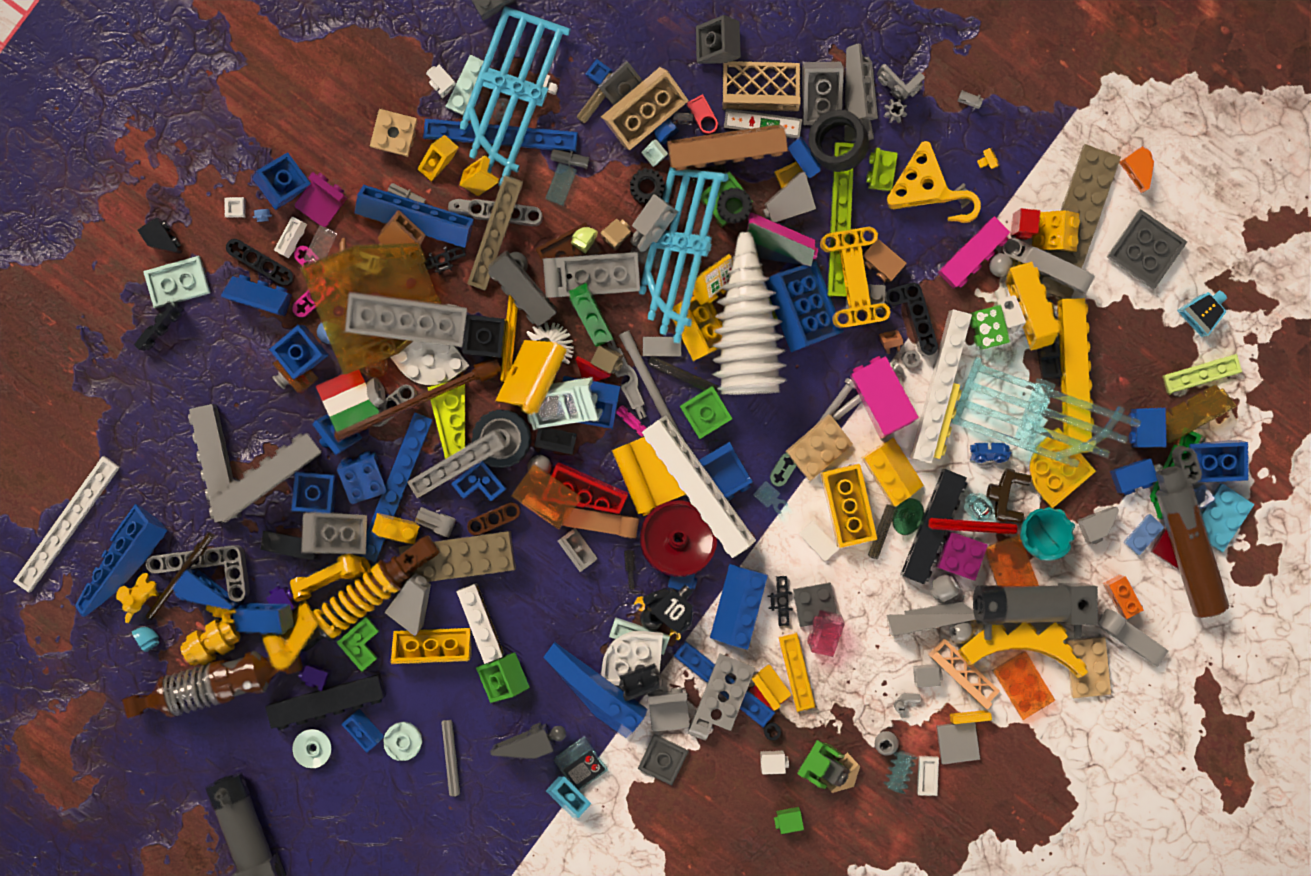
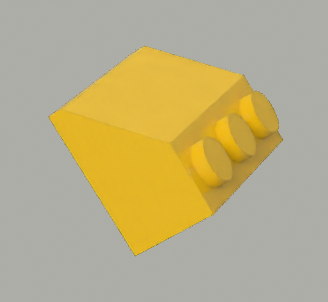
M695 296L691 298L687 318L692 320L691 326L685 325L683 334H681L693 361L718 350L713 345L721 342L722 335L713 331L721 328L723 325L720 319L715 318L718 314L713 304H709L707 301L701 305ZM682 302L673 307V311L677 314H680Z
M894 437L861 457L891 506L900 504L924 486Z

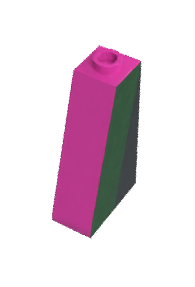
M750 213L746 233H751V237L754 238L758 258L807 266L812 265V261L817 258L818 253L814 239L759 215Z

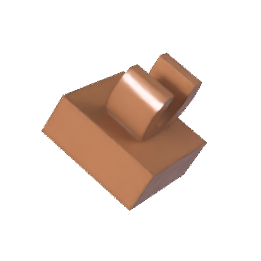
M898 330L879 334L880 342L887 354H890V348L895 347L897 352L900 351L903 339Z

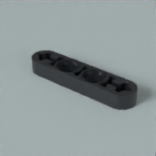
M231 239L227 242V253L281 285L289 286L294 282L295 275L290 269L238 239ZM239 243L238 247L245 252L241 254L238 251H234L233 253L231 246ZM251 252L257 255V260L254 263H249L247 260V256ZM267 262H271L274 265V269L270 273L264 271V265ZM277 271L283 274L288 272L290 279L282 282L283 278L276 274Z

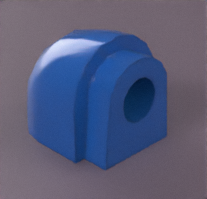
M668 118L654 130L656 140L663 145L680 130Z

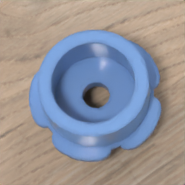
M269 209L254 210L253 218H257V222L269 221L268 217H272Z

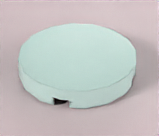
M396 723L385 733L384 749L395 760H410L421 749V733L411 723Z

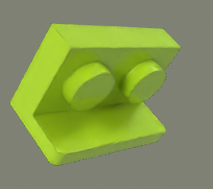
M876 148L874 152L870 153L869 164H872L871 171L867 172L866 182L869 183L868 188L891 192L898 153L883 151L880 148Z

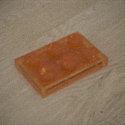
M535 463L511 495L557 529H560L582 498Z
M1019 534L987 546L985 556L996 585L1039 586Z
M1022 651L992 670L1022 720L1056 701L1026 651Z

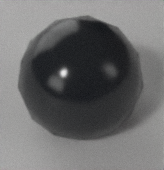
M647 607L642 611L640 622L643 627L649 630H656L662 626L663 621L648 610Z

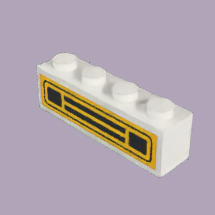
M475 583L458 590L457 594L484 664L503 657L502 646L478 584Z

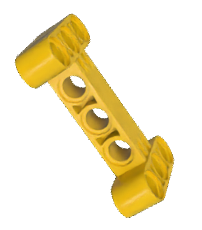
M872 227L829 233L820 241V247L823 251L840 252L849 309L838 311L833 315V324L838 328L881 322L890 316V308L886 304L871 305L861 247L869 246L877 240L878 233ZM864 232H869L871 234V241H866L864 239ZM845 235H850L853 238L851 245L845 242ZM826 238L833 239V248L827 247L825 243ZM877 308L884 310L882 318L876 315ZM858 311L865 313L864 321H860L857 318ZM840 314L846 316L847 321L845 324H841L838 321Z

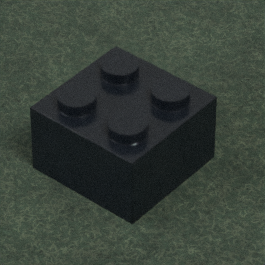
M466 315L463 354L503 358L506 319Z

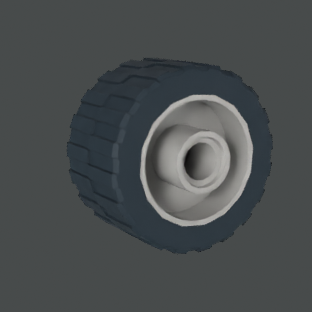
M508 410L488 412V414L483 415L477 421L472 431V443L498 429L506 442V447L482 460L485 464H489L492 467L505 468L516 465L526 457L525 455L530 450L532 440L528 424L521 416Z

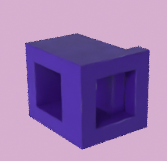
M308 663L300 671L299 678L305 681V685L310 687L319 686L318 690L322 691L326 687L331 670Z

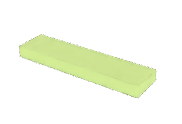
M1234 354L1166 374L1162 377L1167 394H1171L1241 373L1242 369L1238 355Z

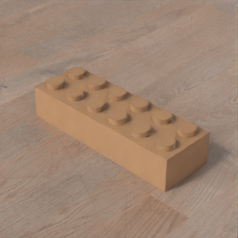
M780 124L667 141L669 162L671 167L676 168V170H685L689 165H695V168L705 167L706 163L713 162L714 165L725 164V160L730 159L733 162H740L745 160L744 157L760 159L764 158V154L780 156L783 155V152L788 151L785 127Z

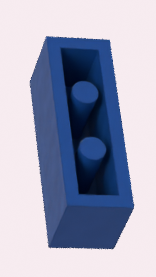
M243 603L235 607L236 612L232 613L236 631L244 632L245 634L260 632V634L275 633L276 635H282L294 626L290 604Z

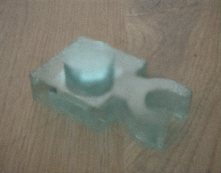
M767 481L753 494L767 508L772 504L775 512L778 514L782 513L778 509V504L783 503L785 506H788L785 500L777 498L780 493Z

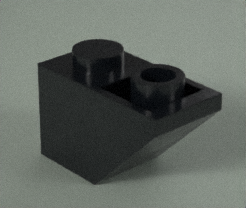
M156 217L137 229L147 246L178 254L183 252L180 248L181 242L176 236H172L169 231L171 227L166 220L162 221Z

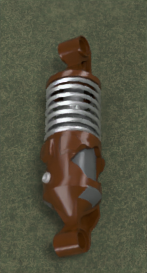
M257 651L246 653L245 657L241 659L215 661L207 666L202 665L200 668L195 667L193 670L187 669L186 672L180 671L179 674L173 673L172 676H160L150 695H133L123 698L122 703L126 718L141 715L148 707L158 709L167 717L172 718L182 715L183 711L189 713L190 709L196 711L198 707L203 709L205 705L210 707L212 703L217 705L230 702L235 699V696L249 692L260 694L266 692L275 674L280 671L286 672V674L295 673L303 670V665L299 652L288 667L278 669L273 666L270 657H264ZM190 698H194V706ZM184 700H187V708L185 707Z

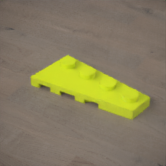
M439 384V385L427 387V388H428V391H430V390H432V389H434V388H436V387H439V386H441V385H443V384ZM465 384L431 399L445 459L465 448Z

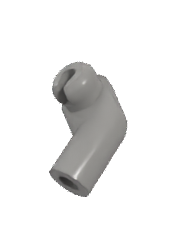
M903 693L895 700L894 708L897 712L902 713L909 703L920 704L921 696L920 694Z

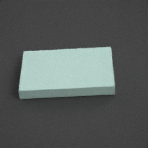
M201 256L143 271L155 309L165 306L168 301L178 303L211 293Z

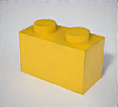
M377 513L372 532L380 537L415 544L420 526L413 521Z

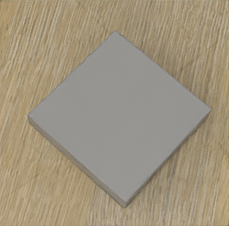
M975 722L936 725L942 765L980 760Z

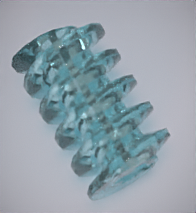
M905 751L893 753L897 760L891 759L895 766L888 767L892 771V774H886L890 781H884L883 783L893 791L906 794L902 790L908 788L904 781H910L911 779L906 774L913 773V770L909 767L915 766L912 760L918 757Z

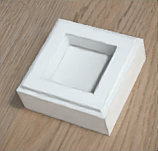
M225 198V217H246L245 198Z

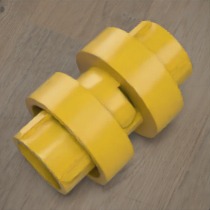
M215 619L205 625L206 632L203 633L198 629L187 635V641L182 643L181 652L185 660L191 666L198 664L205 666L216 659V652L224 655L233 650L234 644L240 639V633L236 631L234 622L225 623Z

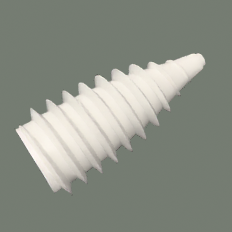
M740 233V237L737 239L735 257H733L732 270L727 272L731 276L729 284L721 286L722 289L727 291L726 298L717 301V303L725 306L723 313L715 316V318L723 321L722 327L713 331L722 335L721 342L713 345V347L721 350V356L712 361L721 364V370L712 375L721 379V387L718 388V390H721V394L780 392L779 384L787 380L780 377L778 369L786 366L778 362L777 355L785 350L778 348L776 345V340L784 336L775 333L774 328L775 325L782 321L774 319L772 311L779 307L772 305L768 297L775 292L769 291L766 288L765 281L770 278L763 276L760 267L763 264L759 263L754 238L751 237V233Z

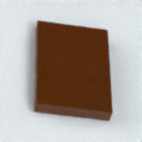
M586 222L536 248L542 263L545 258L600 255L603 253L596 240L586 253L571 244L573 234L582 227H588Z

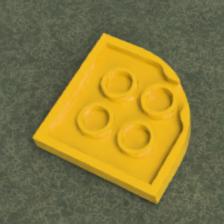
M1056 428L1037 445L1029 465L1033 487L1051 508H1054L1096 472L1081 453H1064V433L1060 428Z

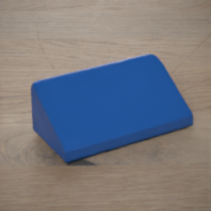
M802 137L797 138L788 146L789 151L808 178L821 171L822 166L817 162Z
M360 709L341 724L366 753L384 738L383 734Z

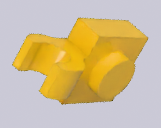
M210 605L206 606V610L213 613L212 616L222 618V621L225 623L234 622L230 617L233 615L232 613L236 612L234 608L225 609Z

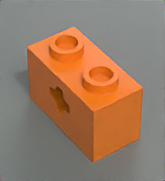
M1117 575L1103 583L1118 614L1125 619H1129L1144 611L1126 576Z

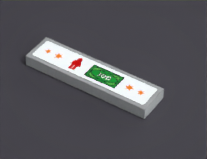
M726 109L724 129L738 131L780 124L785 127L787 138L797 139L800 137L802 119Z

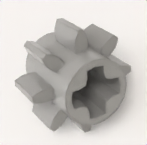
M891 99L889 101L890 106H884V109L887 110L884 117L888 116L890 119L889 123L893 120H897L900 123V116H907V113L904 112L907 105H902L901 99L897 102ZM893 108H894L895 110H897V109L899 110V112H898L897 114H896V112L892 113L891 111H892Z

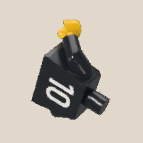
M685 584L678 593L671 587L668 589L663 588L644 597L639 596L634 602V605L637 603L642 604L638 609L639 611H643L645 606L648 605L647 609L671 628L670 636L674 633L677 634L676 640H680L681 633H684L692 625L693 606L686 600L693 593V590Z

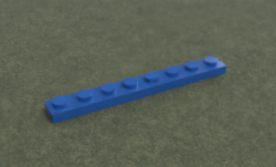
M414 412L385 485L386 492L381 495L367 530L366 554H358V556L377 562L386 539L372 532L377 513L395 517L433 419Z

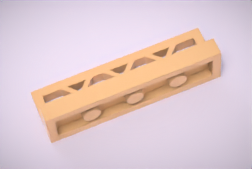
M943 638L928 655L988 710L992 705L990 701L1000 690L973 665L969 666L957 650ZM946 645L950 649V657H942L938 651ZM961 659L964 662V670H956L953 667V660ZM967 673H976L978 683H970L967 680ZM981 686H990L994 691L986 698L981 694Z

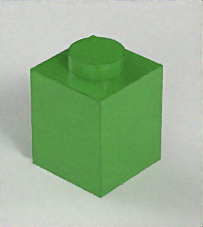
M799 807L776 811L777 817H774L775 827L780 830L781 834L804 830Z

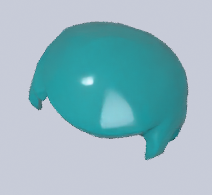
M1051 507L1040 508L1031 512L1023 522L1020 539L1025 549L1036 558L1044 561L1057 560L1064 557L1070 551L1071 542L1075 539L1073 534L1075 524L1066 517L1065 512L1061 509H1053Z

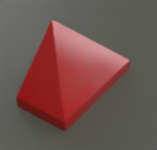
M579 356L576 357L582 379L592 377L593 381L598 382L611 377L612 373L610 374Z

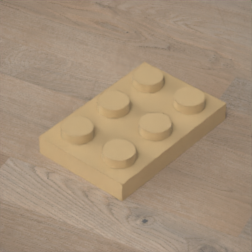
M828 414L788 448L786 453L807 480L811 481L852 446L853 443L834 418Z
M1102 636L1066 640V643L1073 649L1074 656L1077 659L1080 658L1086 664L1085 669L1088 671L1083 677L1077 678L1069 670L1071 697L1080 698L1111 694L1106 638Z

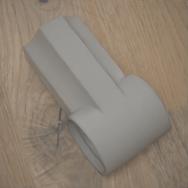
M423 507L420 508L415 523L433 529L435 533L445 537H450L456 519L442 513L438 514Z

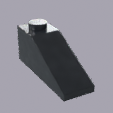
M263 531L260 550L311 560L318 558L319 553H302V536Z

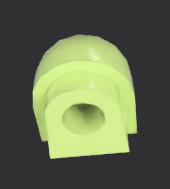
M582 227L573 234L571 244L586 253L594 243L598 231L590 227Z

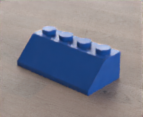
M729 564L710 638L748 650L768 577L766 573Z

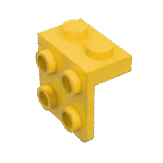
M1066 210L1040 212L1038 234L1032 236V246L1043 251L1062 250L1077 252L1078 228L1080 224L1079 213Z

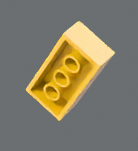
M1028 262L1010 268L1005 284L1010 296L1015 295L1026 321L1022 329L1032 351L1053 344L1059 333L1060 325L1058 320L1053 317L1051 302H1048L1046 299V288L1039 281L1040 273L1038 268L1034 267L1033 262Z
M860 464L820 472L837 547L842 548L877 540Z

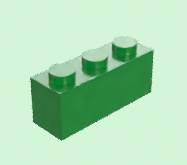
M587 283L570 290V299L595 347L613 340L611 329Z

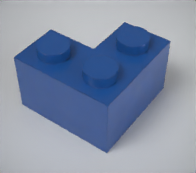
M483 461L473 465L451 483L463 499L479 487L488 499L493 501L507 489L489 465Z

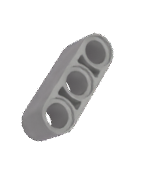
M402 385L377 408L381 413L388 409L390 401L394 400L397 405L416 397L417 391L413 386ZM406 388L412 391L409 399H405L402 394ZM393 417L388 418L373 426L381 427L385 425L388 421H390Z

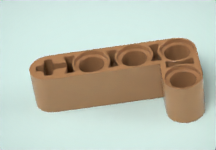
M565 506L562 525L636 538L639 518Z

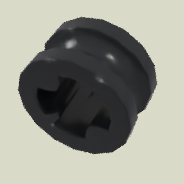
M774 722L768 723L764 728L765 737L769 740L778 739L781 735L780 726ZM771 726H774L778 733L777 735L770 736L767 729H771Z

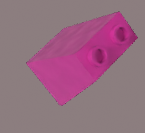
M878 356L869 361L870 365L866 367L860 365L853 369L854 373L851 374L850 378L880 439H883L912 424L919 417L887 357L881 358Z

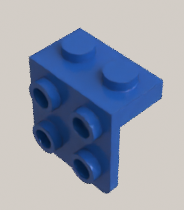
M370 451L359 454L357 458H345L338 465V474L349 502L352 504L386 492V486L377 465L378 457L376 452L370 453Z

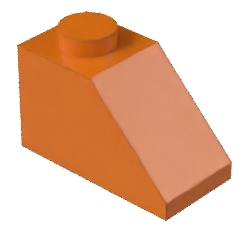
M1144 146L1119 162L1140 193L1150 188L1154 166L1152 153L1147 148H1144Z

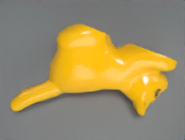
M148 573L140 575L134 587L127 588L122 586L117 591L116 598L122 603L123 611L127 612L125 616L126 623L131 621L134 613L141 609L150 596H159L157 583L155 581H148Z

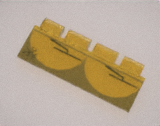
M1215 384L1203 391L1206 398L1202 393H1199L1187 400L1189 407L1185 402H1182L1171 408L1170 411L1173 416L1166 411L1167 442L1170 444L1236 408L1235 403L1223 388L1219 389Z

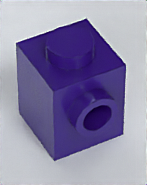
M278 586L269 591L271 595L266 597L269 604H290L291 610L298 607L294 601L292 590L287 587L281 589Z

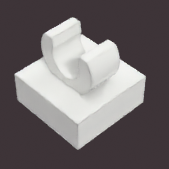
M547 75L543 87L548 88V93L556 95L558 85L550 83V75Z

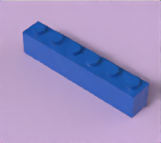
M363 185L357 194L355 214L382 223H388L399 210L426 236L464 248L470 239L474 221L472 218L367 185Z

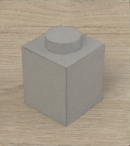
M938 665L913 666L914 685L917 688L941 686L940 681L943 680L942 669H939Z

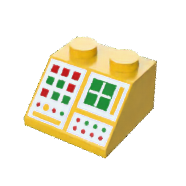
M730 254L707 269L696 279L693 295L701 305L707 301L709 304L719 297L717 295L719 292H722V294L727 292L721 286L729 284L731 276L727 274L733 267Z

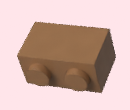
M878 238L863 254L864 266L870 270L871 268L877 272L876 276L883 282H891L906 265L904 260Z

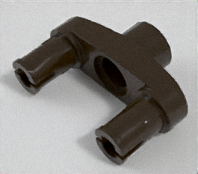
M1006 468L998 485L992 483L988 485L986 500L995 502L994 513L996 521L1023 522L1024 513L1007 509L1011 484L1029 486L1032 478L1031 475Z

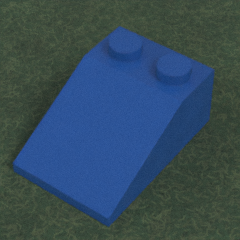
M1223 440L1189 444V448L1193 449L1196 453L1202 472L1201 479L1198 482L1248 481V442L1242 440Z
M198 568L186 570L172 588L175 591V595L183 601L187 600L225 609H233L241 604L240 601H232L225 589Z

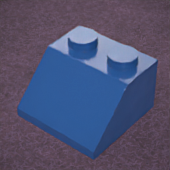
M288 152L257 170L252 178L275 210L293 200L311 184Z
M297 325L269 349L292 379H296L311 370L329 355L305 325Z
M1166 408L1131 409L1128 420L1129 424H1131L1129 442L1132 443V447H1166Z

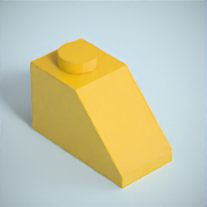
M443 135L430 146L418 170L432 182L452 160L459 147L447 136Z

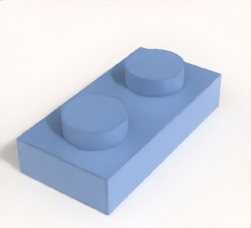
M1148 514L1123 543L1134 553L1140 555L1162 531L1164 526L1151 514Z

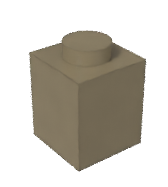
M605 345L598 346L591 364L610 374L616 373L623 365L622 359L624 356Z

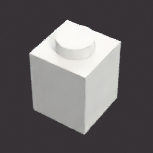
M784 751L760 752L762 774H785V768H789L788 756H785Z

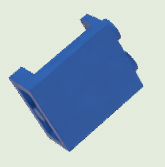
M730 442L699 459V462L727 501L735 497V492L740 490L742 493L751 488L750 483L753 481Z

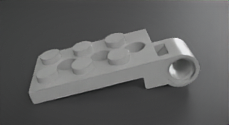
M719 653L687 734L706 741L713 724L731 731L755 667ZM728 673H733L736 676V680L732 684H728L725 681V676ZM721 691H726L729 694V698L725 702H721L718 699V694ZM714 709H719L722 713L718 720L711 718V712Z

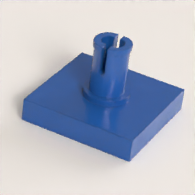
M328 414L317 419L312 424L322 437L319 440L321 446L324 448L330 447L335 455L362 439V436L357 432L342 439L341 442L337 441L334 437L336 430Z

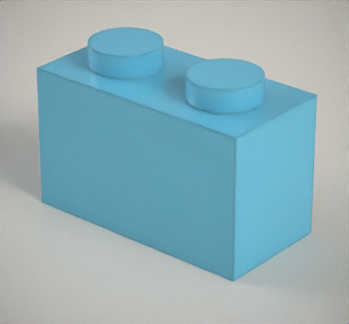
M558 777L546 790L572 818H579L591 805L565 777Z

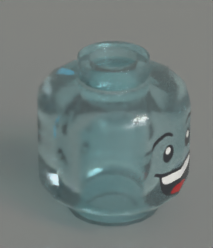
M971 493L966 497L964 509L973 520L984 521L991 516L993 504L983 493Z

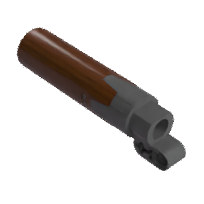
M1177 446L1172 452L1175 466L1159 470L1155 473L1160 487L1156 496L1192 613L1198 618H1210L1224 613L1229 609L1230 605L1193 487V483H1197L1202 476L1200 465L1193 449ZM1186 451V458L1182 460L1181 455Z

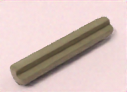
M597 88L577 115L578 120L582 123L587 122L605 98V95L599 88Z

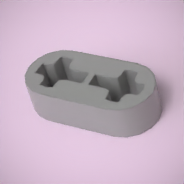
M374 377L366 383L367 396L370 402L375 407H378L385 402V389L380 380Z

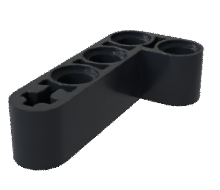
M909 283L888 290L884 296L887 306L894 307L905 304L919 353L923 356H930L936 353L938 343L920 285ZM909 287L915 289V297L908 295L907 290ZM890 293L897 294V302L890 301ZM914 305L921 308L920 315L913 313ZM919 324L926 326L927 331L925 334L918 331ZM929 335L928 339H924L921 341V338H924ZM926 342L928 345L931 344L932 348H930L929 351L924 349V346H926Z

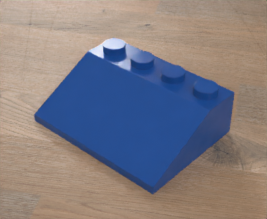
M816 261L812 262L811 266L802 265L773 275L765 281L767 290L775 292L770 296L772 305L779 307L775 310L778 320L782 321L780 326L791 352L844 332L842 328H838L833 324L832 318L836 311L830 296H827L828 290Z

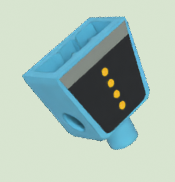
M1220 290L1214 296L1206 292L1191 300L1177 311L1201 337L1208 336L1226 313L1221 304L1227 299V296Z

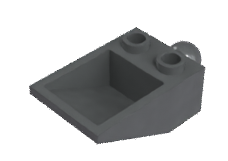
M540 722L532 725L531 729L524 733L494 744L490 753L491 756L536 759L553 752L555 746L553 740L562 741L566 737V730L562 726H555L550 733L547 723L542 725Z

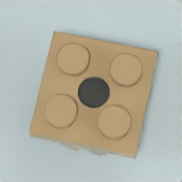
M379 109L370 147L408 157L410 148L413 146V138L416 135L415 128L418 119Z

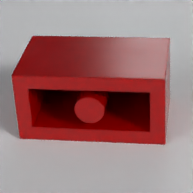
M1021 208L1012 213L1010 236L1026 241L1028 238L1038 234L1040 210Z

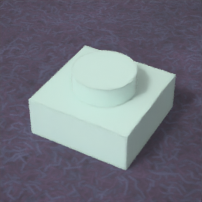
M656 139L641 152L653 167L658 165L668 155Z

